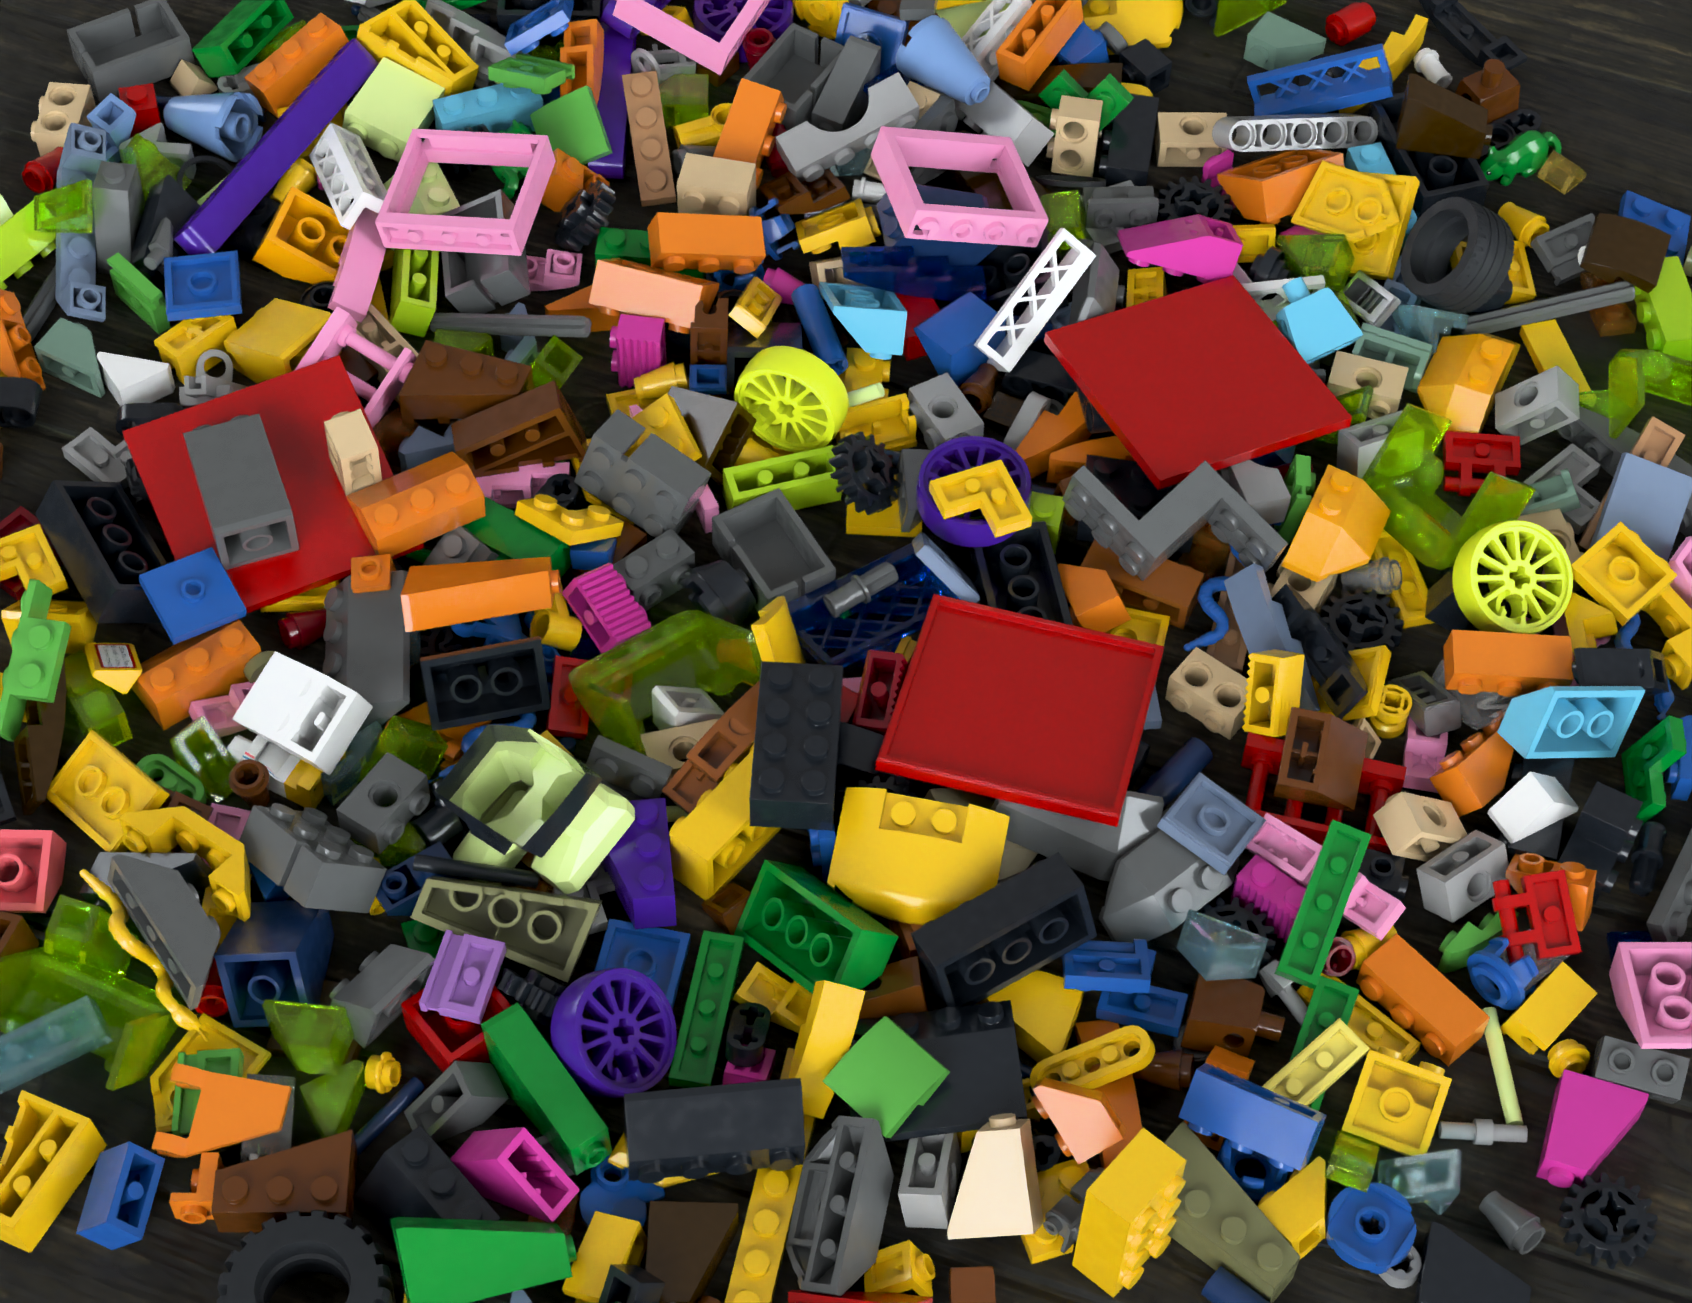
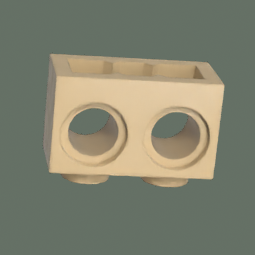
M49 82L45 96H41L39 100L38 119L33 121L31 125V139L37 143L40 156L53 151L57 147H64L71 123L92 126L86 117L96 107L91 85Z
M1061 95L1059 109L1052 108L1049 129L1056 130L1055 137H1052L1048 142L1046 153L1047 158H1053L1051 172L1075 176H1093L1103 105L1102 100Z
M362 410L340 412L330 420L325 421L324 427L329 458L345 495H350L382 481L378 446Z
M1195 647L1169 677L1165 699L1171 702L1177 710L1187 712L1201 721L1210 731L1219 733L1230 740L1244 724L1242 720L1246 716L1243 712L1246 709L1244 703L1247 701L1244 695L1248 693L1245 687L1249 684L1246 681L1247 678L1198 647Z

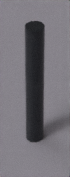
M415 854L414 871L536 889L538 887L539 874L535 871Z

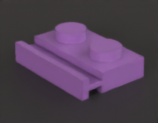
M446 929L419 1001L421 1011L433 1010L439 1012V1015L481 1024L507 951L505 942L465 933L464 936L455 935L451 930Z

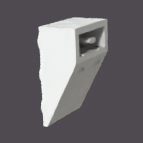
M275 651L232 720L330 776L373 706L360 694L329 676Z

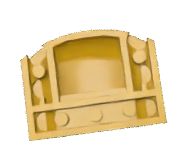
M1088 0L1083 6L1084 22L1094 31L1107 21L1123 36L1128 46L1147 39L1157 49L1168 48L1172 43V37H1169L1174 29L1179 30L1181 25L1183 0ZM1107 48L1108 55H1113L1114 53Z
M846 787L827 884L834 891L835 886H837L848 898L853 900L852 903L872 914L902 923L924 925L958 908L962 903L987 892L998 884L1010 816L973 804H969L967 807L888 793L887 789Z

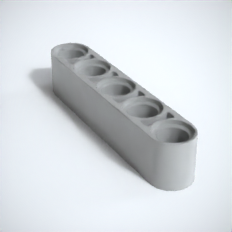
M1352 113L1223 117L1215 123L1212 130V137L1217 146L1239 152L1351 148L1372 144L1378 135V125L1373 118ZM1356 125H1357V127H1358L1357 133H1356L1355 136H1354V130H1355V127H1356ZM1296 126H1297L1298 131H1297V135H1296L1295 138H1294L1293 133H1294V130H1295V128H1296ZM1326 126H1327V127H1328L1327 134H1326V136L1324 137V130H1325V128H1326ZM1267 127V135L1263 140V131ZM1236 128V131H1237L1236 137H1235V139L1232 141V133H1233L1234 129Z

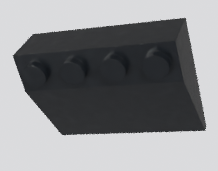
M1011 1000L989 1001L977 1005L945 1007L939 1010L887 1016L946 1067L950 1073L924 1106L917 1105L891 1139L883 1136L884 1142L979 1130L984 1124L989 1122V1117L998 1114L1012 1113L1015 1114L1016 1120L1028 1119ZM883 1017L858 1019L850 1049ZM850 1107L851 1117L863 1118L852 1107Z

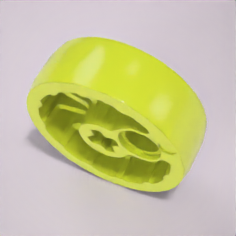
M773 346L757 353L748 362L739 376L734 392L735 402H738L757 420L752 431L767 443L794 453L826 447L835 438L843 425L849 408L847 390L836 372L815 355L790 346Z
M1508 520L1482 528L1464 543L1454 563L1452 584L1456 601L1462 613L1479 630L1537 634L1554 624L1566 610L1572 595L1573 573L1565 549L1553 534L1532 522ZM1499 537H1506L1507 551ZM1520 543L1525 544L1524 547H1523V550H1522L1521 554H1520ZM1487 545L1497 561L1484 554L1483 550ZM1535 553L1537 560L1530 564L1532 555ZM1478 563L1491 570L1489 575L1477 574ZM1543 566L1545 574H1536L1535 570ZM1536 582H1545L1546 590L1537 585ZM1478 583H1488L1490 592L1482 597ZM1535 597L1543 601L1541 605H1539ZM1503 599L1508 601L1511 606L1509 618L1506 616L1505 606H1501ZM1527 610H1528L1529 614H1530L1531 617H1532V618L1529 619L1528 621H1526V618H1525V617H1526V614H1527Z

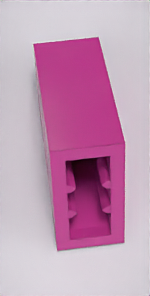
M1564 1069L1555 1088L1536 1177L1548 1180L1550 1184L1560 1188H1570L1573 1184L1580 1186L1584 1177L1590 1176L1637 1122L1648 1101L1649 1094Z
M525 1127L474 1131L450 1158L482 1197L546 1222H554L580 1191Z

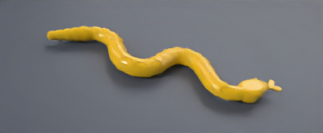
M82 869L79 872L80 876L84 878L98 897L104 900L112 910L108 923L109 931L114 940L121 945L122 949L147 964L155 972L158 978L155 993L160 1003L171 1013L173 1020L178 1026L188 1031L195 1029L202 1035L205 1041H208L209 1033L200 1028L201 1023L197 1015L186 1006L178 1004L172 996L171 989L174 986V982L153 949L129 932L125 924L129 919L128 910L119 896L108 885L94 877L92 873Z

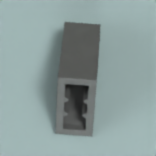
M850 35L812 111L813 126L824 131L837 132L851 128L862 119L869 104L868 88L880 82L881 46Z
M101 161L92 187L98 273L110 274L109 270L113 268L107 263L108 258L119 252L129 262L131 260L146 201L136 164Z

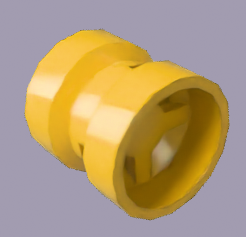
M1384 685L1377 716L1367 717L1368 723L1377 736L1391 739L1398 737L1404 732L1412 708L1410 693L1398 685Z

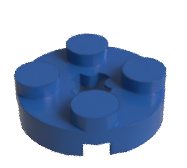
M1368 1182L1367 1186L1353 1188L1354 1185L1347 1187L1331 1203L1326 1220V1241L1342 1260L1353 1267L1368 1270L1374 1274L1385 1273L1390 1267L1402 1262L1412 1248L1417 1232L1416 1223L1414 1224V1218L1411 1214L1412 1208L1402 1194L1381 1183ZM1372 1218L1379 1221L1378 1229L1381 1233L1367 1234L1363 1231L1364 1227L1359 1222L1362 1220L1368 1223Z

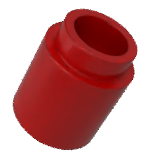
M1353 2L1327 17L1326 34L1332 42L1344 46L1371 30L1376 22L1375 12L1366 2Z

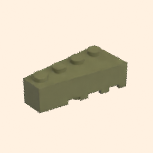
M432 875L426 879L410 918L443 932L447 929L451 930L455 935L464 936L465 933L505 942L507 950L505 957L568 982L575 970L603 900Z
M1182 1121L1164 1142L1187 1160L1182 1177L1186 1180V1183L1178 1195L1181 1203L1173 1214L1176 1222L1168 1235L1215 1271L1221 1266L1267 1301L1273 1303L1293 1279L1300 1255L1188 1125Z

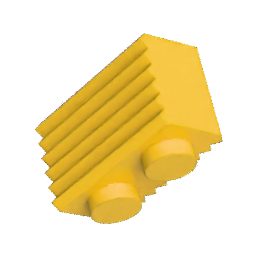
M1273 649L1251 653L1248 656L1251 661L1247 664L1250 668L1247 674L1250 677L1246 679L1249 685L1245 687L1248 693L1244 695L1247 699L1244 703L1246 709L1243 711L1246 716L1242 719L1245 723L1242 726L1244 732L1271 737L1285 735L1291 708H1300L1304 654Z

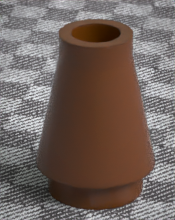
M988 363L979 365L978 369L959 387L977 414L986 411L992 403L995 382L998 378V370Z
M251 759L238 762L229 775L230 788L250 808H253V805L267 806L270 801L268 769L261 762Z
M1184 1049L1155 1052L1151 1063L1146 1068L1133 1073V1079L1144 1080L1181 1092L1182 1087H1190L1194 1077V1054L1184 1053Z

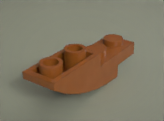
M760 681L735 702L686 755L687 761L661 790L663 795L688 815L696 808L702 794L708 789L713 790L723 780L728 768L736 762L740 763L749 754L750 748L755 741Z

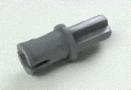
M884 562L861 576H851L849 583L823 596L824 604L829 613L834 618H837L840 614L861 602L869 603L871 596L897 582L898 574L892 564Z

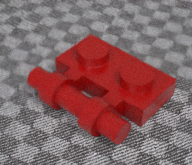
M1445 431L1443 436V470L1458 471V477L1444 476L1443 491L1457 492L1458 496L1469 497L1471 493L1491 494V498L1496 499L1495 492L1502 490L1504 494L1520 488V482L1506 481V475L1518 476L1521 468L1520 436ZM1472 472L1492 474V480L1472 478Z
M1565 869L1521 877L1523 893L1512 895L1509 879L1492 882L1495 898L1492 899L1494 912L1499 913L1503 933L1499 937L1509 940V945L1506 948L1509 964L1523 957L1522 946L1534 944L1537 960L1582 952ZM1526 907L1531 930L1519 932L1515 909Z

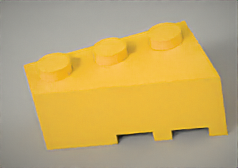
M403 0L359 25L356 39L378 63L385 57L445 88L444 97L473 90L479 66L416 0Z
M21 1090L17 1101L20 1108L14 1125L8 1126L4 1137L7 1144L0 1161V1240L28 1253H32L107 1144L90 1118Z

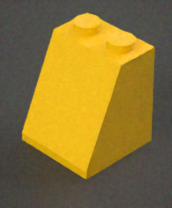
M274 298L265 307L257 310L254 316L239 329L230 333L228 338L224 340L226 354L232 360L234 369L257 384L292 372L296 369L332 313Z

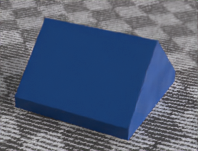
M970 291L913 328L939 376L948 373L955 384L959 386L978 369L979 365L987 363L989 358L976 348L974 344L997 312ZM1005 319L1004 322L1001 324V326H1005V324H1006V319ZM1005 330L995 332L987 345L996 350L1005 338Z

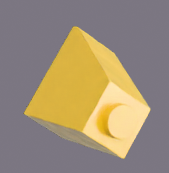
M1036 970L975 1005L989 1001L1011 1000L1017 1046L1038 1063L1067 1049L1082 1004L1084 991L1064 989L1063 977Z

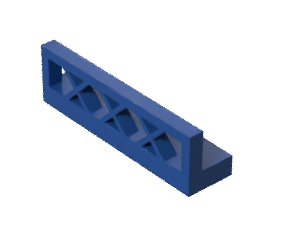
M1382 43L1247 76V83L1254 101V116L1322 114L1393 97L1392 74ZM1378 57L1379 68L1366 70L1359 67L1362 60ZM1336 66L1346 70L1344 75L1338 78L1325 75L1329 68ZM1303 74L1313 78L1309 85L1305 86L1291 83L1295 76ZM1272 83L1279 86L1275 93L1261 96L1258 85Z

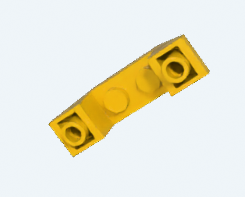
M1669 585L1643 611L1647 612L1656 621L1664 635L1669 638L1662 650L1666 675L1681 690H1684L1689 686L1692 679V609Z
M185 806L125 812L119 817L124 834L122 840L131 852L168 853L179 844L187 853H197L214 869L208 876L212 890L211 899L214 905L225 914L232 913L244 922L251 917L250 868L243 843Z

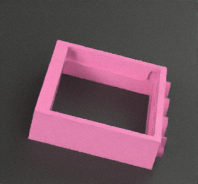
M615 0L617 2L613 16L721 76L743 43L746 34L753 28L771 0H748L720 43L644 0Z
M881 126L870 155L905 238L1037 247L1049 219L1011 137ZM908 166L997 173L1013 210L925 204ZM916 224L919 226V229L922 230H914Z
M412 129L375 221L384 247L521 256L556 162L548 135ZM429 162L529 168L510 219L409 213Z

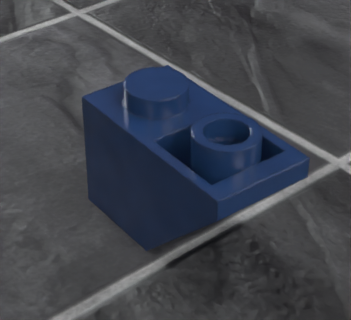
M440 841L417 853L452 859ZM414 855L385 872L376 898L388 916H411L427 878L432 875L461 880L462 878L414 871Z

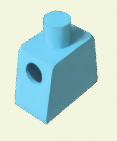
M1302 277L1295 278L1282 286L1290 304L1276 314L1277 325L1281 333L1308 365L1353 344L1363 335L1358 325L1330 288L1326 287L1310 294Z

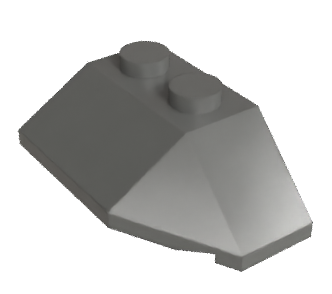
M1080 238V242L1093 252L1096 257L1074 285L1069 325L1114 312L1115 306H1123L1125 285H1118L1120 270L1104 246L1099 242Z
M1158 828L1116 860L1107 889L1105 906L1101 908L1099 920L1112 942L1132 943L1133 939H1146L1150 941L1177 928L1233 884L1240 860L1237 858L1227 873L1223 875Z
M122 854L112 856L107 881L121 899L131 919L149 947L153 949L189 1009L197 1008L215 958L214 955L219 939L221 938L217 921L214 917L207 916L200 905L196 889L192 884L185 882L178 870Z
M838 1116L832 1123L833 1128L821 1137L804 1159L785 1244L792 1267L798 1277L799 1288L802 1291L842 1296L876 1263L894 1174L879 1121L873 1118Z

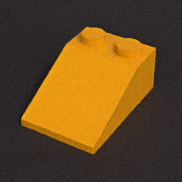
M292 186L278 207L252 260L285 278L310 284L325 281L334 282L340 266L338 262L349 230L340 226L333 208Z

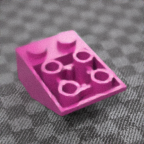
M1199 214L1122 229L1117 233L1126 257H1129L1128 260L1131 263L1142 267H1149L1150 264L1163 267L1162 270L1166 273L1179 277L1183 276L1184 273L1197 276L1196 279L1204 284L1232 276L1243 247L1231 223Z

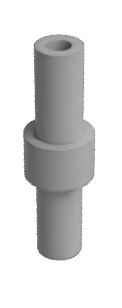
M1474 1119L1473 1123L1440 1121L1438 1134L1441 1139L1472 1140L1475 1145H1492L1493 1141L1526 1143L1528 1129L1526 1125L1494 1124L1492 1119Z

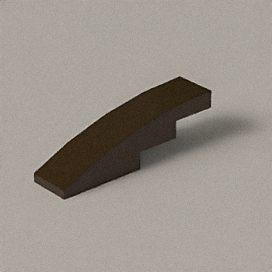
M1079 63L1048 66L1029 91L1000 79V77L996 78L993 82L1016 101H1027L1050 108L1038 95L1064 69L1089 94L1109 73L1121 84L1123 63Z
M65 660L63 661L54 703L27 700L25 707L27 726L14 739L23 815H32L45 801L57 767L65 726L67 692Z

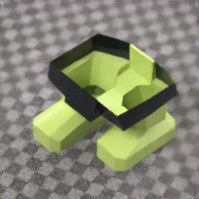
M487 725L435 790L443 803L467 823L470 830L453 854L454 860L515 868L528 851L535 855L531 868L544 881L565 895L577 892L582 888L634 822L635 808L625 797L608 786L600 784L603 778L582 761L529 728L507 725ZM470 879L471 881H474V882H481V883H488V884H495V885H501V884H502V883H495V882H488V881Z

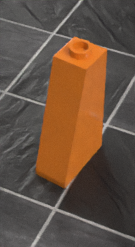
M551 557L410 566L400 595L405 632L552 608L555 593H561V580L559 570H552Z

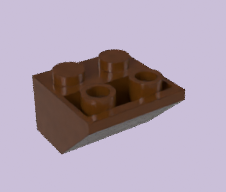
M1292 707L1288 718L1274 796L1354 812L1368 733L1332 714Z

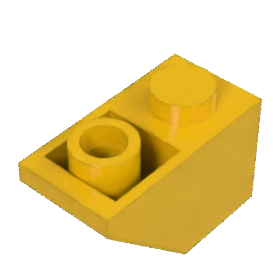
M1320 1156L1300 1171L1296 1169L1286 1184L1277 1191L1273 1190L1265 1194L1257 1205L1300 1255V1259L1326 1238L1327 1173L1326 1161Z

